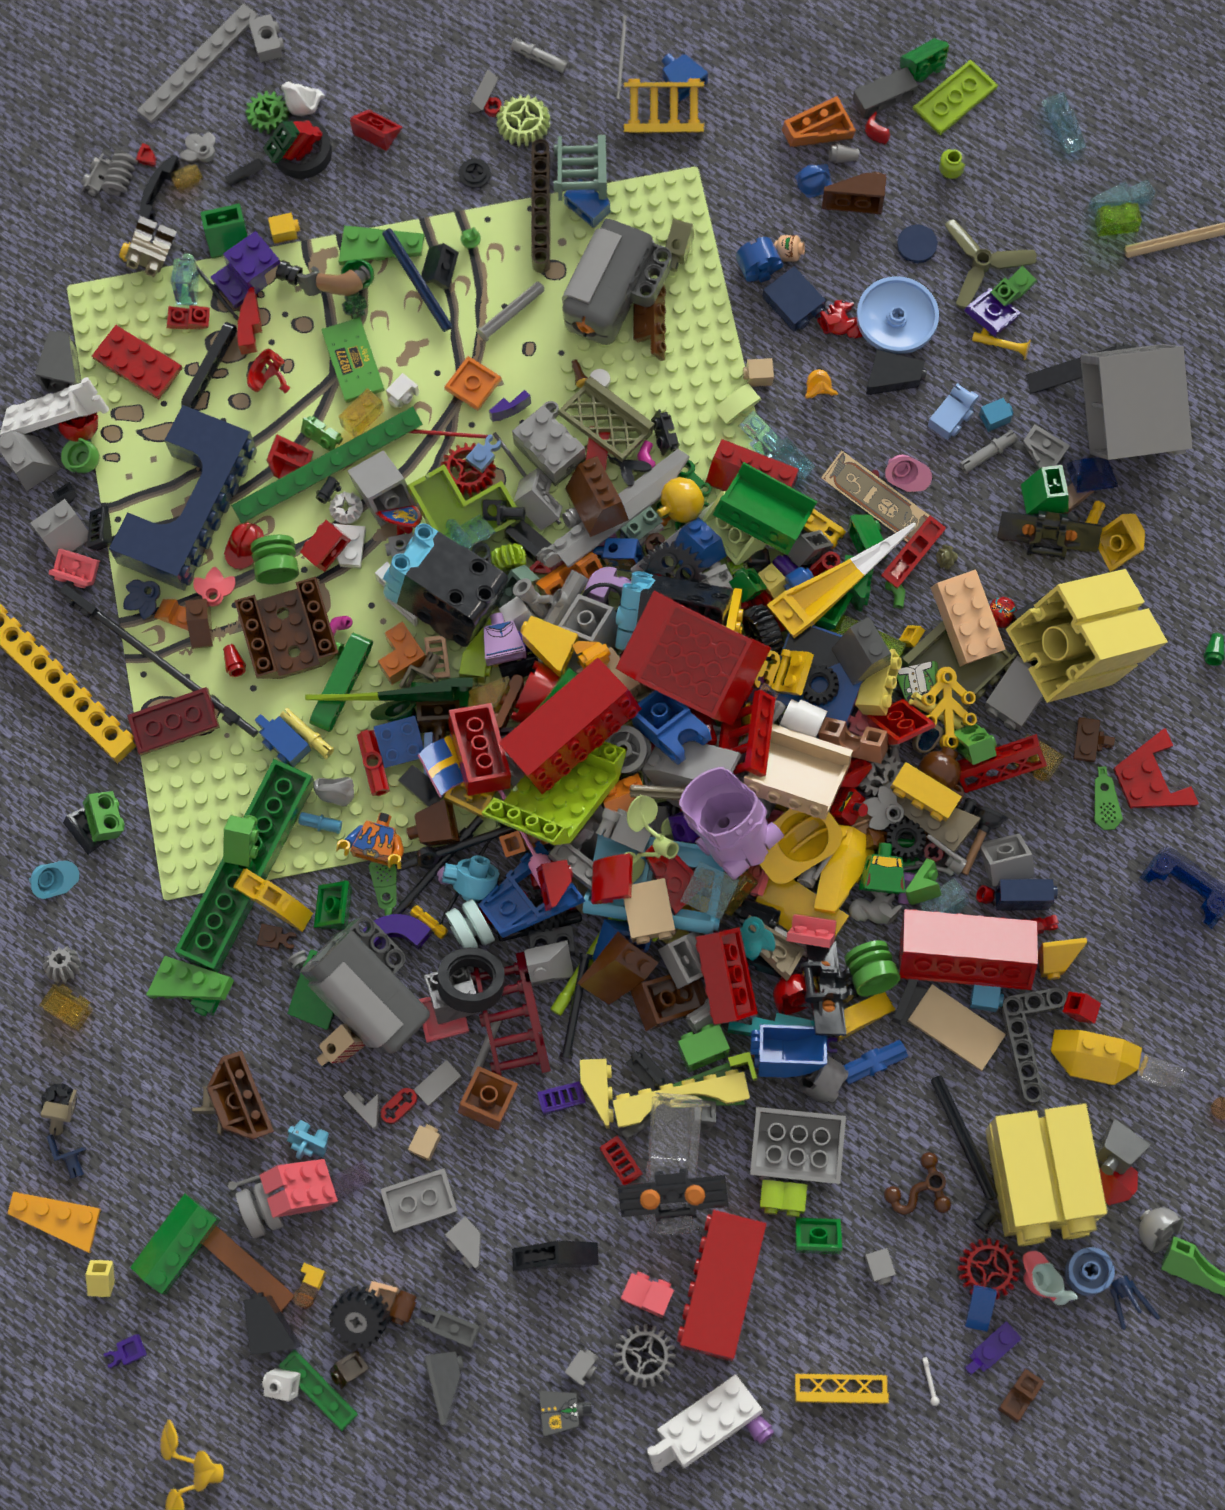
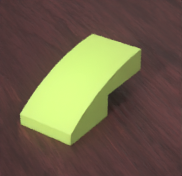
M746 384L725 398L714 409L723 421L729 425L741 413L748 412L761 398L750 384Z

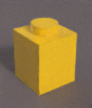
M292 212L268 218L274 244L298 239L297 232L300 231L298 219H293Z

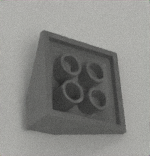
M456 1352L425 1355L440 1424L445 1428L451 1427L461 1383V1370H465L462 1356L457 1357Z

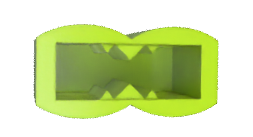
M763 1180L760 1209H764L766 1214L777 1215L778 1211L786 1212V1216L800 1217V1214H805L807 1185Z

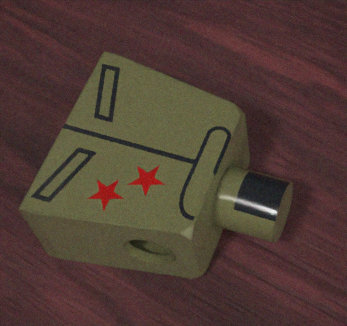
M673 219L665 246L671 251L672 268L670 271L676 272L679 263H686L694 239L692 223Z

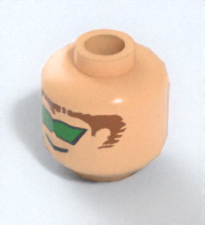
M782 235L774 243L782 262H797L800 256L804 255L805 244L801 242L797 235Z

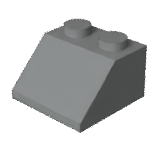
M65 499L31 522L32 527L55 558L57 557L58 549L74 552L88 542V530Z
M1020 833L982 843L980 852L992 886H997L1000 879H1028L1035 877L1033 855Z

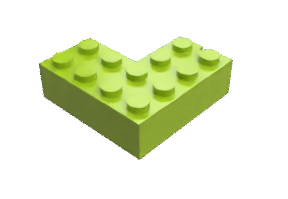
M444 464L426 475L427 480L423 476L406 486L425 522L467 549L517 521L507 519L501 526H497V521L483 520L484 499L507 500V507H517L502 481L465 501ZM493 504L488 507V513L491 516L497 515V506Z

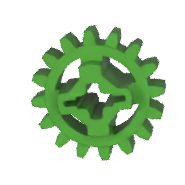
M265 91L263 96L257 93V99L251 97L252 103H247L248 110L245 111L248 123L252 124L254 130L258 128L260 133L267 130V133L270 134L271 129L275 131L281 121H288L287 115L290 112L282 95L277 97L276 92L269 95L268 91Z

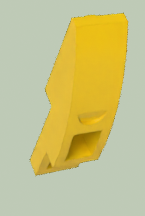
M243 869L233 887L265 907L268 912L301 932L304 931L313 915V912L270 881L262 879L248 869Z

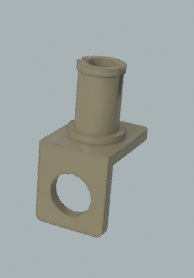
M429 651L421 668L410 664L399 687L401 689L410 688L416 675L432 682H438L439 680L433 676L432 672L441 657Z
M207 1086L203 1087V1106L192 1108L194 1114H216L206 1089ZM218 1120L217 1133L220 1136H224V1130Z
M73 1090L69 1105L45 1102L41 1111V1117L51 1119L50 1134L53 1135L54 1128H56V1135H61L64 1122L71 1121L75 1110L77 1090Z

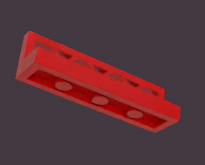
M1037 734L996 747L997 756L975 765L971 764L966 758L957 761L960 764V782L965 793L1047 766ZM1036 754L1040 758V761L1034 763L1027 761L1030 756ZM1012 762L1019 764L1017 769L1014 770L1007 769L1006 767ZM991 769L999 771L993 777L987 776L986 773ZM971 776L978 778L975 783L969 785L965 781V778Z

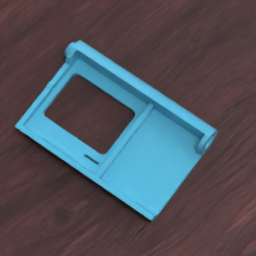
M598 834L593 861L608 856L625 854L626 852H633L635 855L640 852ZM655 837L649 838L643 852L653 844L656 839ZM674 841L679 846L677 855L689 867L709 870L715 873L709 910L707 912L681 909L676 915L672 913L675 929L704 934L714 933V931H718L720 918L716 917L725 871L715 862L711 854L707 856L697 844ZM641 857L645 861L644 871L633 884L652 881L653 872L645 857ZM588 888L584 897L583 913L628 920L624 899H614V903L592 904V891Z

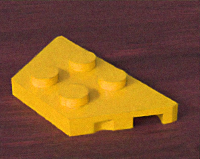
M734 588L726 627L742 634V589Z

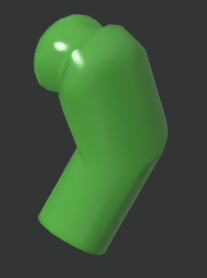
M886 581L885 588L888 591H892L895 595L893 607L903 609L905 589L902 585L896 589Z

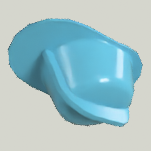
M58 861L40 865L35 868L31 878H29L32 892L41 899L67 893L79 881V870L74 863L69 861Z

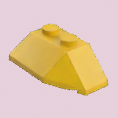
M1054 1030L1051 1053L1071 1077L1115 1085L1139 1070L1142 1048L1129 1041L1082 1030Z

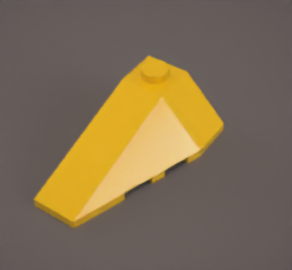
M839 825L842 831V840L840 846L821 872L814 904L815 911L836 914L849 896L851 888L861 879L866 857L875 854L874 850L866 849V835L854 827Z

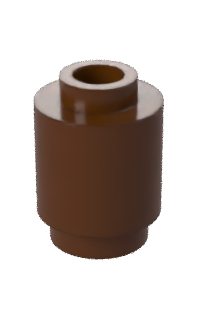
M400 1290L390 1308V1316L392 1317L390 1321L401 1326L404 1325V1322L409 1323L417 1304L415 1302L417 1296Z

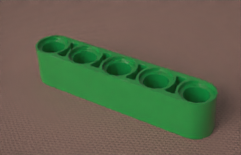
M354 632L350 635L322 694L351 693L371 652L373 640ZM318 700L309 723L331 732L346 701Z

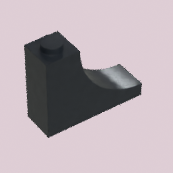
M557 1240L512 1248L513 1271L583 1268L599 1265L598 1242Z

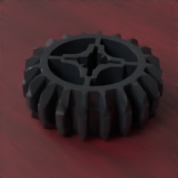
M762 604L749 607L744 611L742 620L745 636L771 647L770 651H775L780 656L784 642L775 616L772 615L771 610ZM771 656L766 658V661L772 660Z

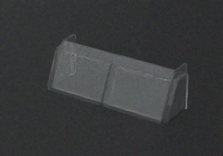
M655 1092V1096L652 1097L646 1183L655 1182V1171H663V1174L679 1173L682 1168H687V1178L697 1177L702 1107H710V1104L703 1102L701 1098L696 1096ZM688 1202L660 1204L661 1210L690 1207ZM654 1214L643 1215L644 1226L658 1234H692V1230H701L700 1227L693 1224L692 1216L666 1218L656 1222Z

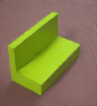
M750 1052L728 1058L732 1069L749 1064L752 1079L754 1081L758 1080Z

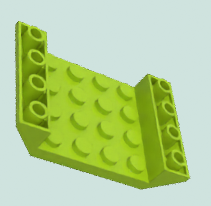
M604 741L600 747L592 751L584 761L578 763L571 769L568 775L563 776L555 783L553 788L544 794H541L524 775L504 801L494 797L483 810L482 815L552 845L569 844L619 781L626 749Z

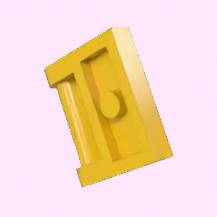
M782 649L780 655L782 657L781 663L771 688L779 694L802 695L814 654L805 651Z

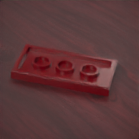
M207 687L127 715L138 755L140 756L220 728Z

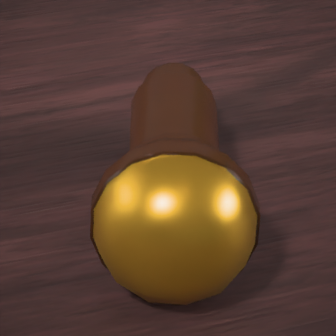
M575 359L572 360V368L576 376L575 384L578 388H582L588 377L583 374L580 363Z

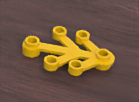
M942 667L936 673L935 685L928 693L921 697V702L924 706H932L936 702V695L941 690L943 691V698L926 717H930L936 725L937 718L944 711L945 734L942 735L939 743L941 748L945 746L954 750L957 748L959 741L954 734L953 711L962 719L963 724L966 726L976 724L977 717L974 713H968L952 697V690L961 697L962 703L966 705L973 704L976 696L971 691L967 692L956 681V672L951 667ZM946 673L949 675V681L945 679ZM967 694L971 697L969 702L966 700ZM927 696H930L931 698L930 703L926 701ZM968 716H971L972 718L971 723L967 721ZM950 738L953 739V745H952V746L949 744V739H950Z

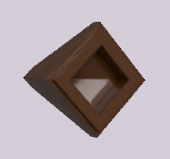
M867 828L866 849L878 851L879 843H887V832Z

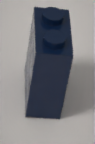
M795 266L763 289V299L793 332L797 329H804L809 324V320L814 316L816 318L820 317V312L825 311L826 300Z
M1000 879L995 889L996 911L1049 910L1051 905L1054 904V899H1057V886L1053 885V879Z

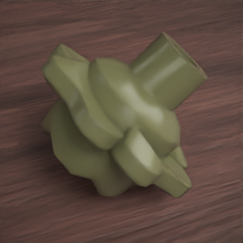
M943 544L942 548L938 549L936 558L941 568L950 569V566L954 565V561H957L958 555L953 552L952 546Z

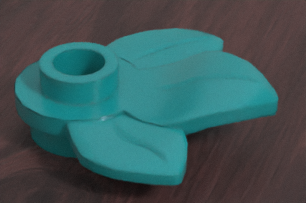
M747 918L740 930L747 958L753 961L759 956L762 949L774 951L776 944L773 933L765 929V925L760 918ZM750 925H754L756 927L755 932H753L750 929Z

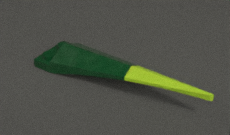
M455 677L425 685L382 692L305 694V700L454 701L456 691H470L472 687L478 686V677Z

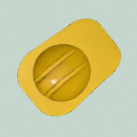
M789 808L773 822L781 830L784 837L770 850L767 849L768 853L765 860L759 865L771 881L778 884L790 882L809 868L830 857L838 849L842 840L841 828L830 812L824 820Z

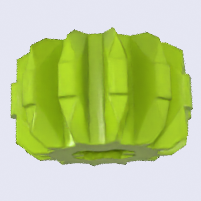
M516 543L502 545L491 552L492 565L504 573H509L512 569L527 564L525 550L522 545Z

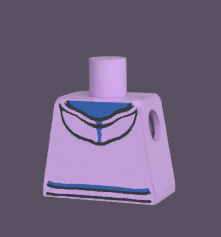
M502 613L490 615L492 625L484 627L487 666L527 658L525 647L514 622H504Z

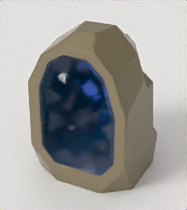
M936 724V727L913 737V749L918 753L931 751L941 739L945 729Z

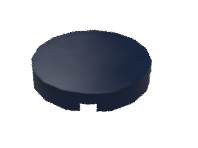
M919 224L910 225L899 234L897 248L903 259L917 264L924 263L934 256L938 241L935 233L930 228Z

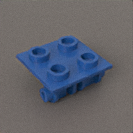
M415 716L374 726L384 768L419 759L418 755L424 749Z

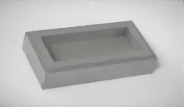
M446 1060L421 1082L414 1091L429 1107L461 1078V1075Z

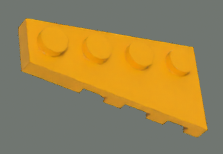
M13 1192L8 1214L90 1253L101 1209Z

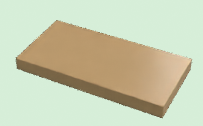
M933 984L908 1019V1022L979 1071L984 1069L1006 1035Z

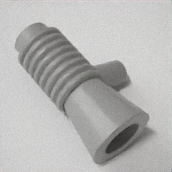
M527 578L519 580L513 587V594L523 600L536 617L541 619L546 617L550 610V606L547 603H553L554 600L552 595L540 596Z

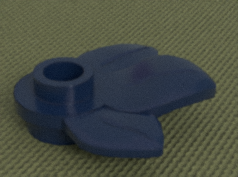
M132 580L126 585L129 594L124 599L123 608L129 611L139 609L142 619L145 620L156 610V600L161 593L160 587L154 581H146L144 583L141 580ZM151 588V593L147 594V590Z

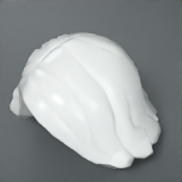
M291 82L281 85V90H283L286 106L289 112L296 116L304 117L313 114L317 110L320 100L325 98L319 89H311Z

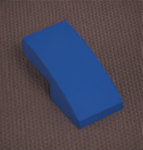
M978 1285L973 1286L965 1327L988 1331L997 1289Z

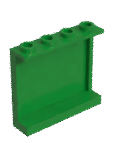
M743 462L726 493L720 498L713 516L788 555L815 508L817 501Z

